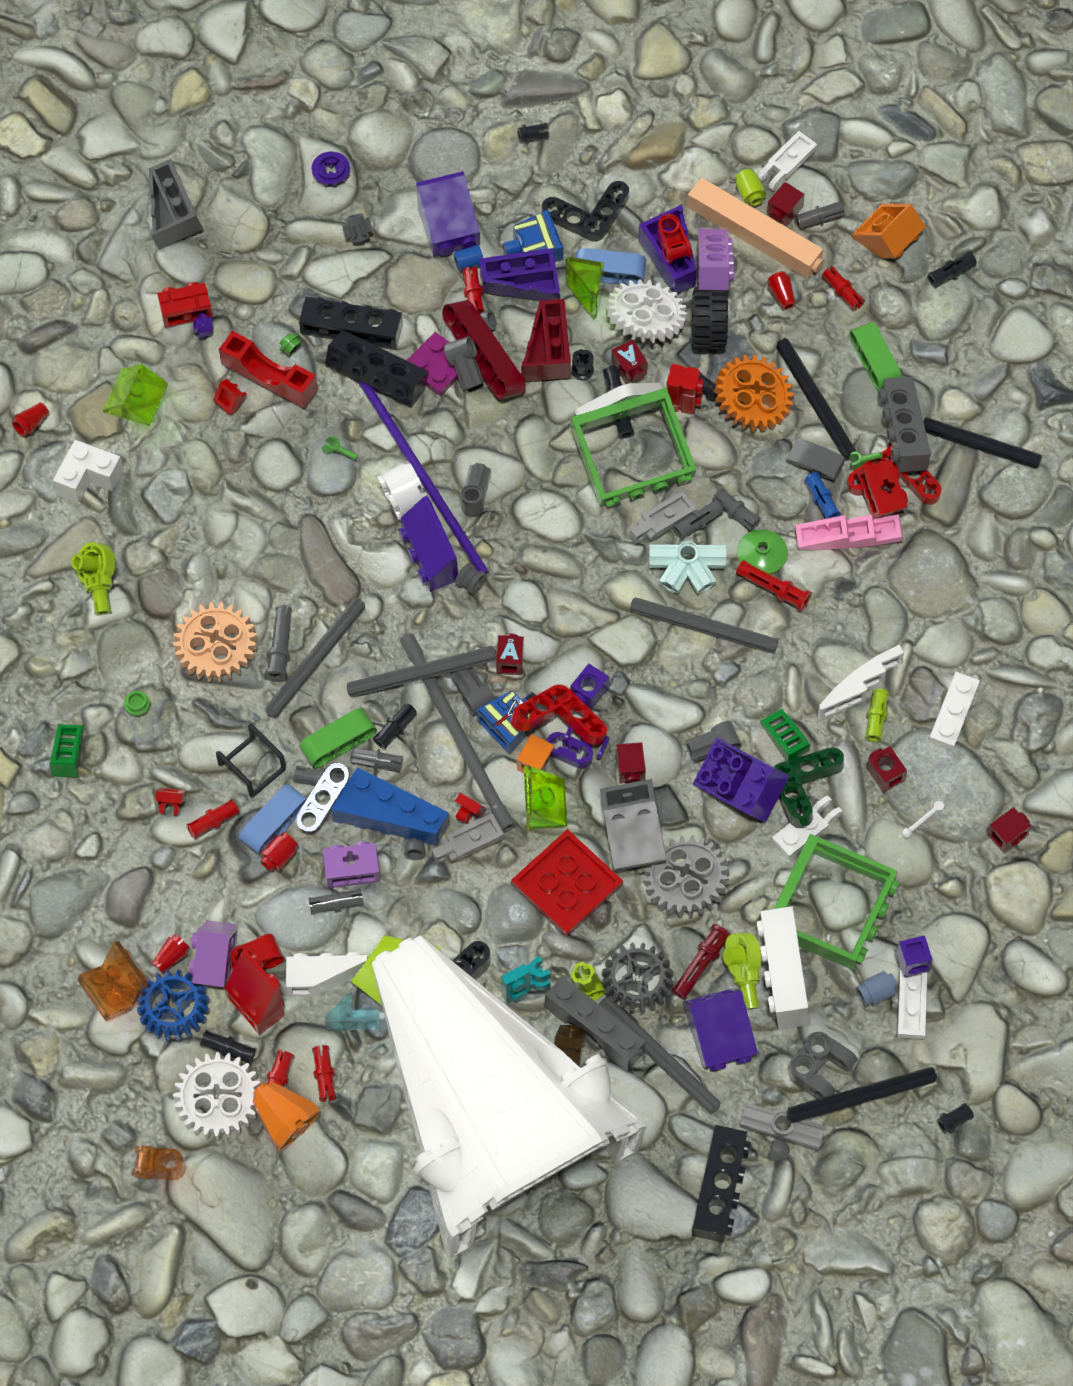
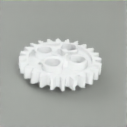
M639 279L638 284H634V282L629 280L628 286L621 283L620 288L615 287L613 293L609 295L606 310H608L607 317H611L610 324H616L615 330L623 329L624 336L629 333L632 334V340L641 337V341L645 342L646 338H649L654 343L655 338L664 342L665 336L672 339L673 334H679L680 329H683L687 315L685 312L686 305H682V298H676L677 292L669 293L670 287L662 289L660 288L661 283H657L654 286L651 280H648L647 284H643L641 279Z
M216 1052L215 1059L212 1060L208 1054H205V1062L195 1058L196 1067L193 1068L187 1064L188 1074H179L180 1080L183 1083H175V1089L179 1092L174 1093L173 1098L175 1101H179L174 1104L175 1110L181 1111L178 1114L179 1120H186L185 1127L187 1129L194 1126L195 1135H198L203 1130L205 1139H208L210 1134L214 1133L216 1140H219L220 1134L223 1132L227 1138H230V1131L233 1129L236 1133L240 1134L239 1126L241 1124L245 1127L250 1126L248 1117L256 1119V1113L252 1110L255 1109L252 1103L255 1098L253 1092L260 1086V1081H254L257 1078L256 1072H249V1063L241 1066L240 1057L232 1062L230 1053L226 1055L225 1059H221L219 1052ZM207 1079L211 1081L207 1087L197 1086L201 1080ZM229 1079L238 1080V1083L233 1087L225 1085V1082ZM216 1093H221L219 1099H214ZM234 1104L238 1106L237 1110L232 1113L224 1111L228 1105ZM202 1105L211 1107L207 1113L197 1112L198 1108Z

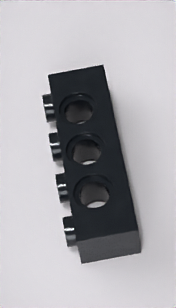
M305 296L299 319L300 334L332 340L344 330L377 347L397 350L403 321L402 312H397L393 309L384 310L373 308L369 305L360 306L349 304L345 301L336 302L325 300L321 297L312 298Z
M342 330L328 345L326 365L409 405H412L425 390L429 371Z
M715 1125L692 1236L724 1243L726 1234L732 1235L735 1219L730 1218L731 1209H737L740 1193L735 1192L737 1183H743L746 1167L741 1166L742 1158H748L751 1142L746 1141L747 1131ZM725 1154H730L735 1158V1161L726 1163L721 1157ZM718 1180H725L730 1186L721 1189L715 1183ZM717 1205L722 1207L724 1212L720 1215H715L709 1209Z

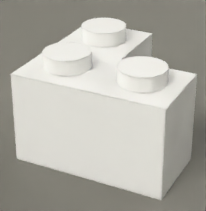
M74 440L53 479L56 495L80 503L90 483L113 491L123 473L121 458L115 454Z

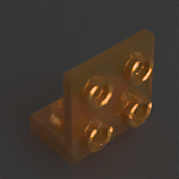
M119 941L112 943L101 966L81 973L77 979L105 1021L132 1011L146 983L143 972L137 968L130 958L128 950L123 948Z

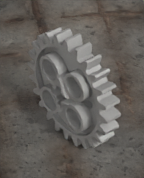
M694 835L690 837L689 842H685L683 836L680 837V843H676L671 838V846L667 847L664 844L667 862L648 865L650 868H644L646 877L643 878L645 886H647L645 888L647 895H651L650 898L653 904L658 903L659 910L662 911L667 907L669 915H672L675 910H677L679 917L683 916L684 911H688L689 916L693 917L694 910H698L702 915L704 906L711 910L713 909L712 900L721 902L718 893L726 894L727 892L724 885L730 883L727 876L730 874L728 866H726V857H722L721 849L715 850L713 842L706 846L705 838L703 837L698 843L695 841ZM678 859H685L682 863H675ZM703 867H709L707 871H699ZM667 881H675L671 885H664ZM690 890H698L695 894H688Z

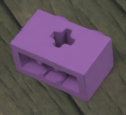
M359 842L354 846L334 845L328 849H323L328 889L380 882L375 843ZM354 861V865L350 866L349 862Z

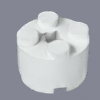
M408 461L377 477L382 487L381 489L387 501H390L398 521L419 500L427 496L416 472Z

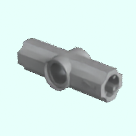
M749 1103L746 1104L740 1127L771 1136L773 1139L777 1138L784 1142H792L819 1151L826 1126L806 1120L791 1123L787 1117V1111L776 1112ZM782 1122L786 1123L790 1128L786 1131H781L776 1125Z

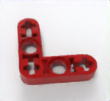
M892 445L881 452L882 458L866 462L849 475L847 489L851 494L856 496L864 495L861 485H854L855 480L860 482L857 473L864 467L890 460ZM928 470L919 471L921 476L917 479L908 477L907 472H899L900 479L922 503L933 505L939 501L942 491L941 485ZM926 488L929 491L934 490V495L931 493L925 494Z
M562 684L554 685L514 708L510 719L511 725L515 729L528 731L558 714L584 741L591 745L601 744L607 734L605 723L577 695ZM535 705H544L548 711H541ZM577 711L583 715V718H576L571 712Z

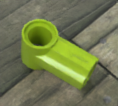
M583 961L574 965L571 977L577 988L594 1001L601 998L605 994V989L595 968L591 964H585Z

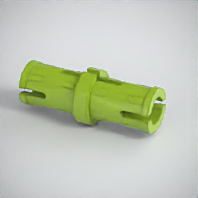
M884 689L873 690L871 707L867 711L868 727L865 739L870 742L882 741L883 724L888 716L886 706L889 692Z

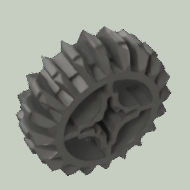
M632 942L629 950L622 945L620 947V954L613 951L611 953L612 960L607 959L605 961L607 968L602 969V976L605 977L602 979V985L607 987L605 995L612 996L611 1001L613 1003L620 1002L619 1007L623 1010L626 1006H629L631 1014L635 1012V1008H640V1012L642 1014L645 1013L646 1006L654 1011L656 1008L655 1002L662 1005L664 1003L663 996H670L669 988L673 987L674 983L670 979L673 977L674 972L672 969H668L670 961L663 960V951L655 955L656 948L654 945L649 950H646L644 942L641 943L640 948H635V944ZM637 962H644L648 965H640ZM626 965L627 974L622 976L621 980L616 981L617 972ZM633 973L635 976L638 975L639 978L640 976L642 977V983L633 979ZM659 975V983L652 991H649L648 982L653 980L654 976ZM628 991H635L639 995L630 994Z

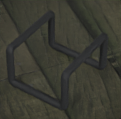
M249 724L250 736L227 756L221 751H217L216 758L218 765L223 766L226 764L247 785L249 796L254 797L285 771L286 763L284 755L253 724ZM256 734L279 757L281 767L253 790L251 781L230 759L252 742Z

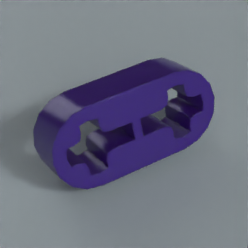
M554 732L547 737L546 741L551 744H557L558 741L562 742V747L559 746L557 749H553L550 754L553 758L580 769L586 768L592 763L593 750L589 744L571 736L565 742L563 741L565 733ZM582 751L586 752V757H582L581 760L577 759V754H580Z

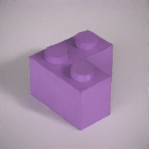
M206 920L201 927H198L197 933L194 932L192 948L196 949L195 959H191L189 974L193 975L192 983L225 987L229 979L231 952L236 947L238 924Z

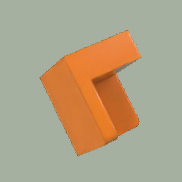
M531 734L517 758V770L541 781L545 774V763L552 753L554 745Z

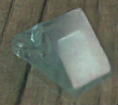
M350 991L325 1016L326 1031L380 1029L379 1010H374L371 1007L353 1010V994Z

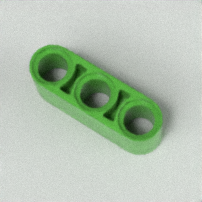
M874 322L849 331L851 343L877 391L882 389L885 378L902 377L893 355Z
M358 708L309 735L301 741L299 747L312 767L319 768L372 738L377 729L364 709Z

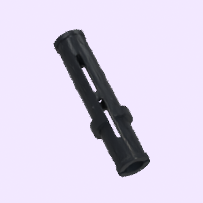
M608 366L603 369L607 384L606 393L622 386L618 367ZM630 416L615 420L619 438L626 439L634 435Z

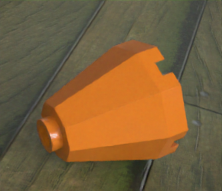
M264 1082L253 1092L255 1098L252 1103L271 1143L279 1152L297 1140L295 1137L308 1130L320 1115V1109L312 1101L274 1082L268 1085Z

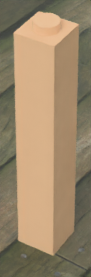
M702 177L688 193L687 208L722 229H727L729 233L805 278L809 279L813 272L817 273L824 263V260H822L823 249Z

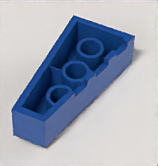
M358 767L331 809L332 820L335 823L342 824L344 822L361 829L378 830L386 835L404 836V839L408 840L414 837L417 840L421 839L425 844L438 846L450 826L449 812Z

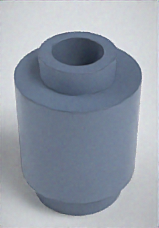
M882 971L861 981V985L856 987V991L864 1006L870 1004L874 1006L896 995L895 989L898 988V984L892 973L887 974L885 971Z

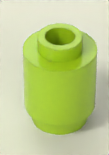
M745 169L736 175L735 184L743 202L751 206L760 205L766 197V191L758 174L752 169Z

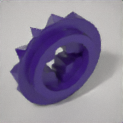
M324 152L318 155L312 163V175L317 182L323 183L325 187L328 184H333L336 187L339 182H345L346 177L350 175L348 159L338 152ZM326 167H329L331 169L335 167L336 173H333L331 171L327 173Z

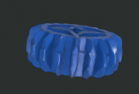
M167 970L165 972L166 977L161 978L160 974L156 973L157 981L153 982L148 979L146 983L149 988H141L142 997L137 998V1003L140 1005L137 1008V1013L141 1016V1024L146 1025L148 1033L155 1031L154 1035L157 1039L164 1034L166 1041H169L172 1035H175L176 1040L180 1041V1034L183 1033L190 1038V1029L199 1032L200 1027L198 1023H205L206 1017L203 1014L209 1013V1007L206 1004L210 1001L209 997L205 995L207 992L205 986L192 983V976L189 972L182 977L180 970L175 972V976H171V972ZM171 989H181L184 991L173 992ZM162 993V1001L156 1004V1008L152 1009L155 999ZM168 998H170L172 1003H175L177 1005L178 1013L174 1008H171V1006H169L170 1003ZM195 1001L192 1011L184 1018V1010L190 1007V1003ZM171 1018L176 1022H165L162 1020Z

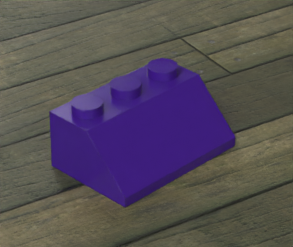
M427 495L401 517L402 528H399L398 531L403 543L408 542L410 547L408 554L412 563L417 562L419 566L417 572L421 583L427 584L431 592L455 583L458 567L454 550Z

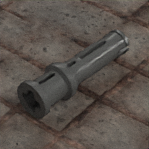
M278 605L276 607L272 647L267 651L269 662L264 676L266 679L274 682L285 681L288 676L286 663L290 659V653L287 650L292 608H287V605Z

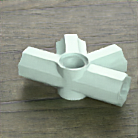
M690 541L683 542L680 545H649V568H667L659 584L671 593L678 594L687 578L697 594L704 593L717 583L709 568L726 569V545H696ZM689 553L693 555L694 558L691 560H686L682 558L681 555Z

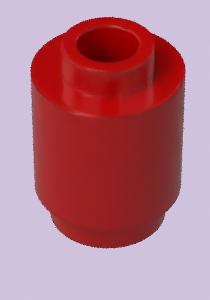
M282 832L280 836L276 835L261 851V864L269 871H280L296 853L297 842L285 832Z

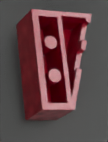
M565 299L539 301L530 340H528L526 354L521 365V375L525 381L571 378Z

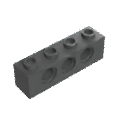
M885 378L882 389L878 390L879 404L884 406L882 418L883 423L888 425L886 431L887 441L892 443L891 460L896 462L899 472L928 470L931 453L914 378Z

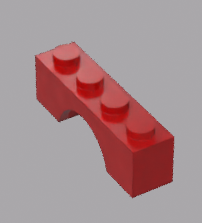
M233 330L219 348L222 365L302 408L307 406L318 390L315 374L296 364L292 367H285L273 362L256 347L253 341Z

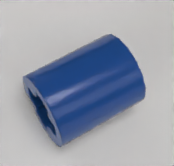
M479 245L456 251L453 255L459 272H462L467 267L470 269L478 267L479 259L483 258Z

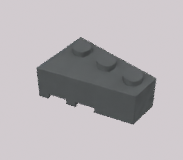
M168 159L149 168L150 213L152 217L151 236L158 249H162L203 230L172 160Z

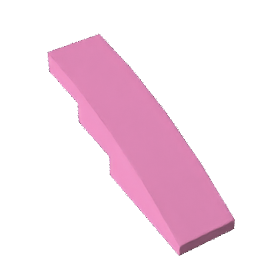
M899 514L873 519L872 515L848 520L844 515L796 525L799 550L847 549L903 541Z

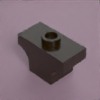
M560 1024L555 1035L554 1045L579 1067L582 1060L586 1031L579 1026Z

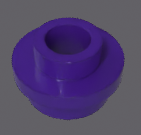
M199 313L198 317L193 321V331L197 333L199 338L210 336L212 332V319L204 313Z

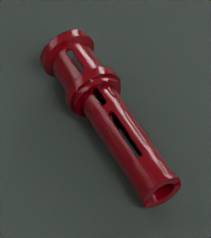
M713 924L710 927L711 932L705 941L699 943L697 948L699 952L671 990L678 998L686 1000L688 994L701 978L711 961H715L720 957L719 952L725 945L727 937L731 935L723 927ZM698 966V969L695 971V973L693 974V976L691 977V979L688 981V979L690 978V976L692 975V973L694 972V970H695L696 967Z

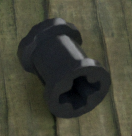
M579 349L573 354L572 375L577 380L585 381L593 376L594 356L589 350Z

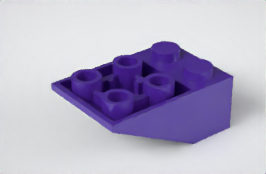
M716 737L693 784L748 815L766 822L790 775Z

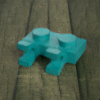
M540 956L533 959L527 966L523 964L501 976L502 997L507 1004L512 1001L518 1002L523 1000L531 988L545 990L551 987L548 980L550 972L548 969L542 970L540 966L542 965V959Z

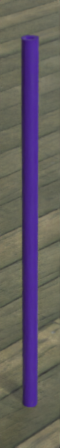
M360 381L359 385L407 461L412 465L420 482L470 561L475 565L477 571H483L488 574V568L372 386Z

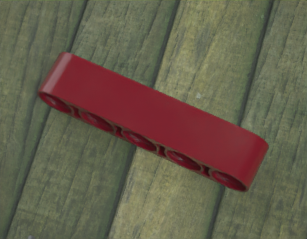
M469 300L445 304L442 309L444 322L457 340L469 336L473 339L477 350L476 361L481 375L498 399L522 395L526 389L523 376L474 305Z

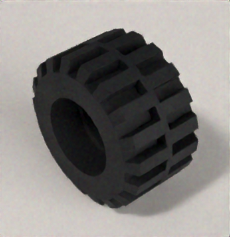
M695 287L692 292L694 349H725L728 340L727 290H699V287Z

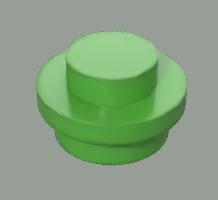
M297 333L293 335L287 334L279 343L281 345L279 351L286 353L288 356L293 354L302 344V341L299 339L300 336Z
M133 691L126 696L124 707L130 715L141 716L149 710L150 700L145 693Z

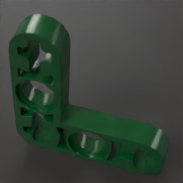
M833 747L778 763L774 766L790 775L779 798L793 825L804 827L812 822L813 808L802 784L840 772L844 768V754L840 749ZM804 765H812L815 767L812 771L809 772L803 771L801 769ZM789 791H796L799 793V795L795 798H788L785 796V794ZM798 806H800L802 814L805 815L801 816L800 813H797Z

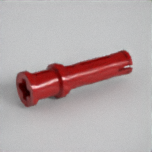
M745 560L741 561L736 570L737 575L776 594L779 601H786L796 606L800 612L806 608L811 598V591H804L794 586L790 580L782 581L747 563Z

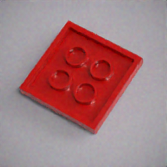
M567 829L513 877L511 884L567 937L623 885V880Z

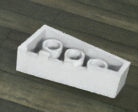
M793 906L761 911L762 920L757 921L759 937L764 936L765 946H760L762 960L769 964V971H764L766 987H772L773 996L768 997L770 1013L776 1012L779 1030L811 1025Z

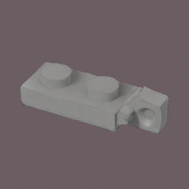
M681 491L642 514L641 519L637 521L638 525L630 530V538L635 544L640 543L647 537L650 540L657 538L672 529L675 524L689 517L691 512L697 510V508L686 494Z
M492 813L446 834V838L441 840L442 845L432 849V857L436 864L448 859L451 862L460 860L505 839V835Z

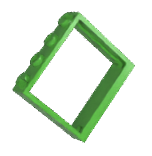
M667 388L571 417L570 427L599 507L605 505L607 507H614L620 504L621 500L627 498L631 500L639 499L646 492L652 490L654 492H661L669 487L668 485L677 482L678 485L686 484L695 476L697 469ZM660 407L683 469L605 494L582 431Z
M809 834L774 909L790 907L814 855L883 883V888L852 954L796 930L800 948L854 971L857 963L862 964L866 957L868 949L865 948L867 941H873L879 927L875 924L878 918L883 919L888 910L889 904L886 903L888 896H894L899 886V882L896 881L898 871Z

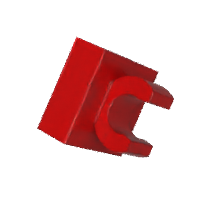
M228 379L220 381L213 401L229 415L237 412L239 405L244 402L247 393H242L237 388V384H232Z
M159 788L156 791L155 801L162 802L159 806L160 814H164L166 805L171 804L174 807V815H178L181 809L180 804L186 801V790Z
M461 792L455 799V802L462 806L455 817L466 824L471 820L473 813L482 817L487 808Z

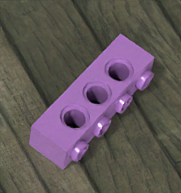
M698 228L699 290H729V281H734L732 238H728L727 229Z

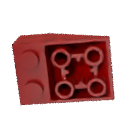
M244 949L233 968L224 990L227 999L260 1036L285 1016L283 1010L285 1004L281 999L283 994L279 989L281 984L272 973L268 975L263 970L264 964L256 954L250 955Z

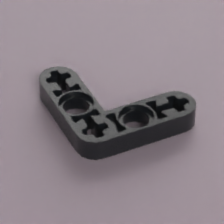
M623 181L612 182L591 213L557 197L546 198L542 203V212L548 210V208L557 207V210L549 212L555 225L589 241L597 242L606 236L627 203L629 187ZM619 190L622 191V194L619 193V194L617 195V197H616V202L613 201V200H614V192H615V193H618ZM604 207H610L613 209V213L603 215L600 210ZM571 215H576L580 217V221L570 223L567 218ZM599 220V230L596 229L594 232H592L591 228L594 229L597 226Z

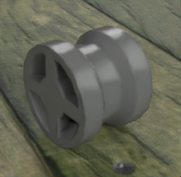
M467 563L458 573L455 582L459 586H465L467 592L474 595L484 585L487 574L483 571H477L472 563Z

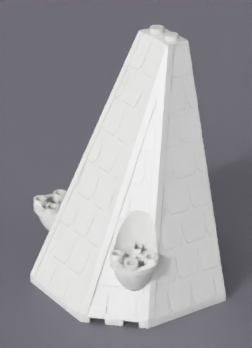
M419 936L415 939L411 937L402 941L398 945L399 948L391 953L389 950L382 952L372 962L420 1151V1155L415 1158L417 1163L413 1171L416 1176H421L428 1182L444 1250L448 1258L451 1259L473 1246L477 1223L488 1212L487 1206L490 1205L492 1210L498 1208L504 1202L603 1146L614 1164L638 1151L646 1124L639 1114L611 1092L610 1076L607 1069L609 1063L606 1058L596 1054L585 1062L586 1066L580 1068L546 1037L425 938Z

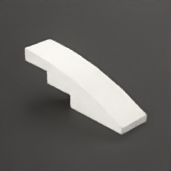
M900 644L877 655L838 684L819 705L818 719L823 720L866 701L868 689L884 683L886 671L902 664L904 651Z

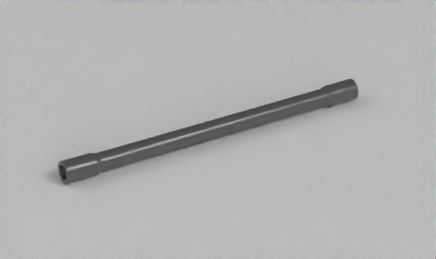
M413 633L407 634L400 639L405 652L414 665L427 662ZM435 676L422 679L491 808V813H493L503 833L512 830L515 827V823L498 796Z

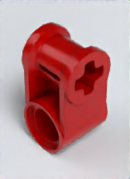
M673 214L661 216L658 221L657 238L667 264H671L673 260L682 257L691 258V245L685 236L678 217ZM670 228L672 229V231H666L664 229Z
M273 934L262 935L253 941L235 947L231 952L232 969L240 956L239 952H242L244 949L250 955L256 954L264 964L263 970L274 968L284 961V956Z

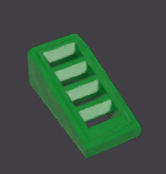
M783 709L760 720V724L785 761L800 757L810 751L809 741ZM781 718V723L773 727L770 725L771 722ZM784 726L788 728L779 734L776 732ZM790 733L792 734V737L784 741L782 740L783 737ZM794 741L797 742V744L790 748L787 746Z
M57 725L49 764L53 777H77L84 732L83 725ZM63 735L76 736L75 738H62Z

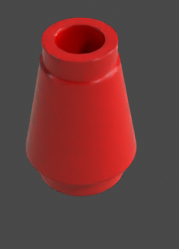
M785 271L771 275L768 278V288L782 307V310L794 307L796 302L791 277L787 276Z
M39 402L37 405L16 414L12 420V426L21 436L31 435L49 414V411L43 403Z
M174 934L171 938L168 936L151 963L164 973L188 955L186 952L190 949V946L177 934Z

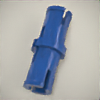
M814 472L806 476L804 481L813 494L812 499L815 505H819L825 519L839 517L841 512L832 499V492L830 489H826L819 473Z

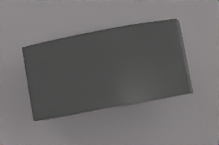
M799 438L796 439L786 458L789 464L810 469L812 473L817 472L820 477L836 480L846 460L845 457L836 452Z

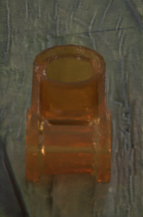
M146 1145L135 1147L137 1157L135 1168L132 1169V1176L140 1179L178 1180L185 1174L186 1164L178 1150ZM171 1160L179 1161L176 1167L172 1169L166 1168L167 1163Z

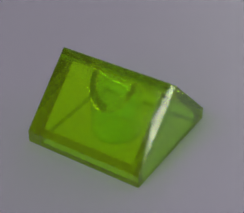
M568 257L566 258V286L592 320L597 318L603 294L604 262Z
M142 363L123 368L118 375L103 408V412L150 426L168 383Z
M528 765L525 766L524 789L527 830L567 827L565 778Z

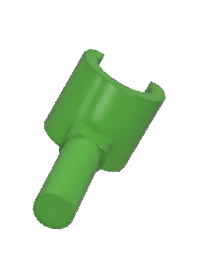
M335 436L325 440L330 445L325 444L321 447L322 451L326 454L336 451L354 460L357 457V454L341 446L339 439Z
M852 452L850 459L857 462L850 463L849 465L854 471L865 464V462L882 458V453L877 452L861 456L859 452Z

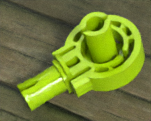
M89 542L80 549L77 555L72 557L71 565L76 570L79 580L84 583L86 593H92L95 615H106L111 613L108 591L113 585L111 577L115 570V557L108 545Z
M752 933L731 934L726 939L723 960L733 976L734 984H737L743 993L746 1009L759 1008L756 984L760 981L759 969L761 962H763L761 947L757 938Z

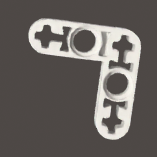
M630 383L619 386L575 409V414L580 415L662 389V383Z

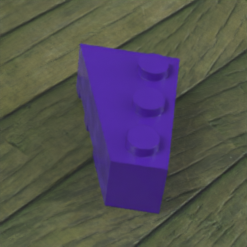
M682 204L639 224V241L670 287L672 293L677 292V294L696 285L697 269L693 251L691 258L682 257L673 260L671 264H667L657 238V229L661 216L673 214L680 220L685 236L689 240ZM670 228L664 229L666 231H672V229Z
M552 248L479 259L483 293L535 301L560 299V288Z

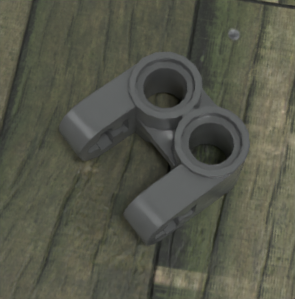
M813 1032L807 1037L800 1051L792 1057L789 1067V1078L794 1085L816 1099L830 1096L836 1092L835 1088L817 1075L819 1070L829 1060L839 1068L850 1071L858 1061V1058L851 1050L826 1033ZM820 1045L824 1048V1051L817 1053L811 1047ZM799 1066H805L810 1071L806 1074L799 1073L796 1070V1068Z

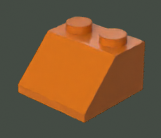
M881 204L853 232L852 237L880 258L895 259L904 253V249L911 242L918 239L919 233L926 226L912 204Z

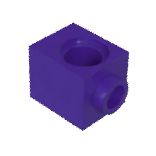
M588 663L570 685V690L592 710L609 689L610 677ZM591 686L594 690L585 691L582 688Z
M925 935L899 941L897 957L903 976L908 977L929 972L933 959Z

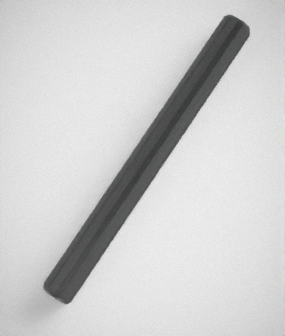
M357 597L353 598L265 707V712L272 718L278 717L365 609V603Z
M637 597L633 598L630 605L631 612L767 652L775 653L778 646L777 638Z
M488 646L347 683V692L350 697L492 662L497 659L496 651L493 646Z
M608 996L599 1003L600 1006L646 1041L644 1052L709 1114H713L719 1109L721 1102L633 1018L621 1009L617 1003H613Z

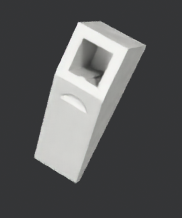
M357 952L348 953L346 956H335L332 953L308 956L307 954L298 953L294 954L293 957H286V989L288 996H315L352 978L367 960V955Z

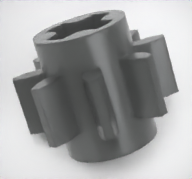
M362 213L345 218L347 224L342 225L345 238L351 237L352 243L361 242L369 238L368 232L373 231L370 218L364 219Z

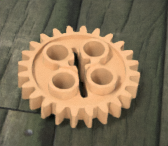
M210 602L209 609L206 610L202 605H199L200 612L198 613L191 609V618L183 616L184 625L177 624L179 633H174L176 641L173 643L174 650L177 651V660H181V667H188L189 675L197 671V679L199 680L204 674L207 675L208 682L211 681L213 676H216L217 680L221 682L222 675H226L230 680L232 671L240 675V666L248 668L247 659L253 660L254 654L252 651L257 650L255 643L257 635L253 633L255 632L254 624H250L249 616L243 617L241 609L234 613L232 604L227 610L224 609L223 602L219 604L218 608H214L213 603ZM206 625H214L211 629H204ZM231 633H236V634H238V635H237L236 637H234V638H228V637H227V636H228L229 634H231ZM196 646L204 647L199 651L193 650V648ZM222 654L227 655L226 658L221 660L216 658Z

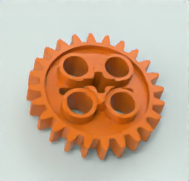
M745 354L741 360L735 357L732 363L727 362L724 368H721L714 382L716 387L713 392L718 394L715 402H722L719 411L726 410L725 418L727 419L732 416L734 418L733 425L741 422L743 430L747 425H750L752 432L759 426L761 431L764 432L767 425L773 429L776 424L780 425L789 414V410L793 406L791 400L794 397V393L789 391L793 384H786L789 376H781L780 373L783 368L775 370L773 368L775 365L774 361L768 365L766 364V357H763L761 361H757V357L754 354L751 360H749Z

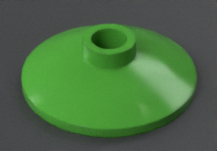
M765 529L747 533L740 540L737 547L739 563L745 560L747 563L770 575L778 572L784 566L788 556L787 545L783 538L777 533ZM763 546V547H766L767 549L764 550V551H762V550H760L758 547Z

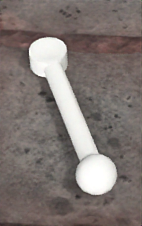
M936 801L929 812L911 827L902 830V836L909 838L912 832L934 813L942 812L944 809L943 802Z

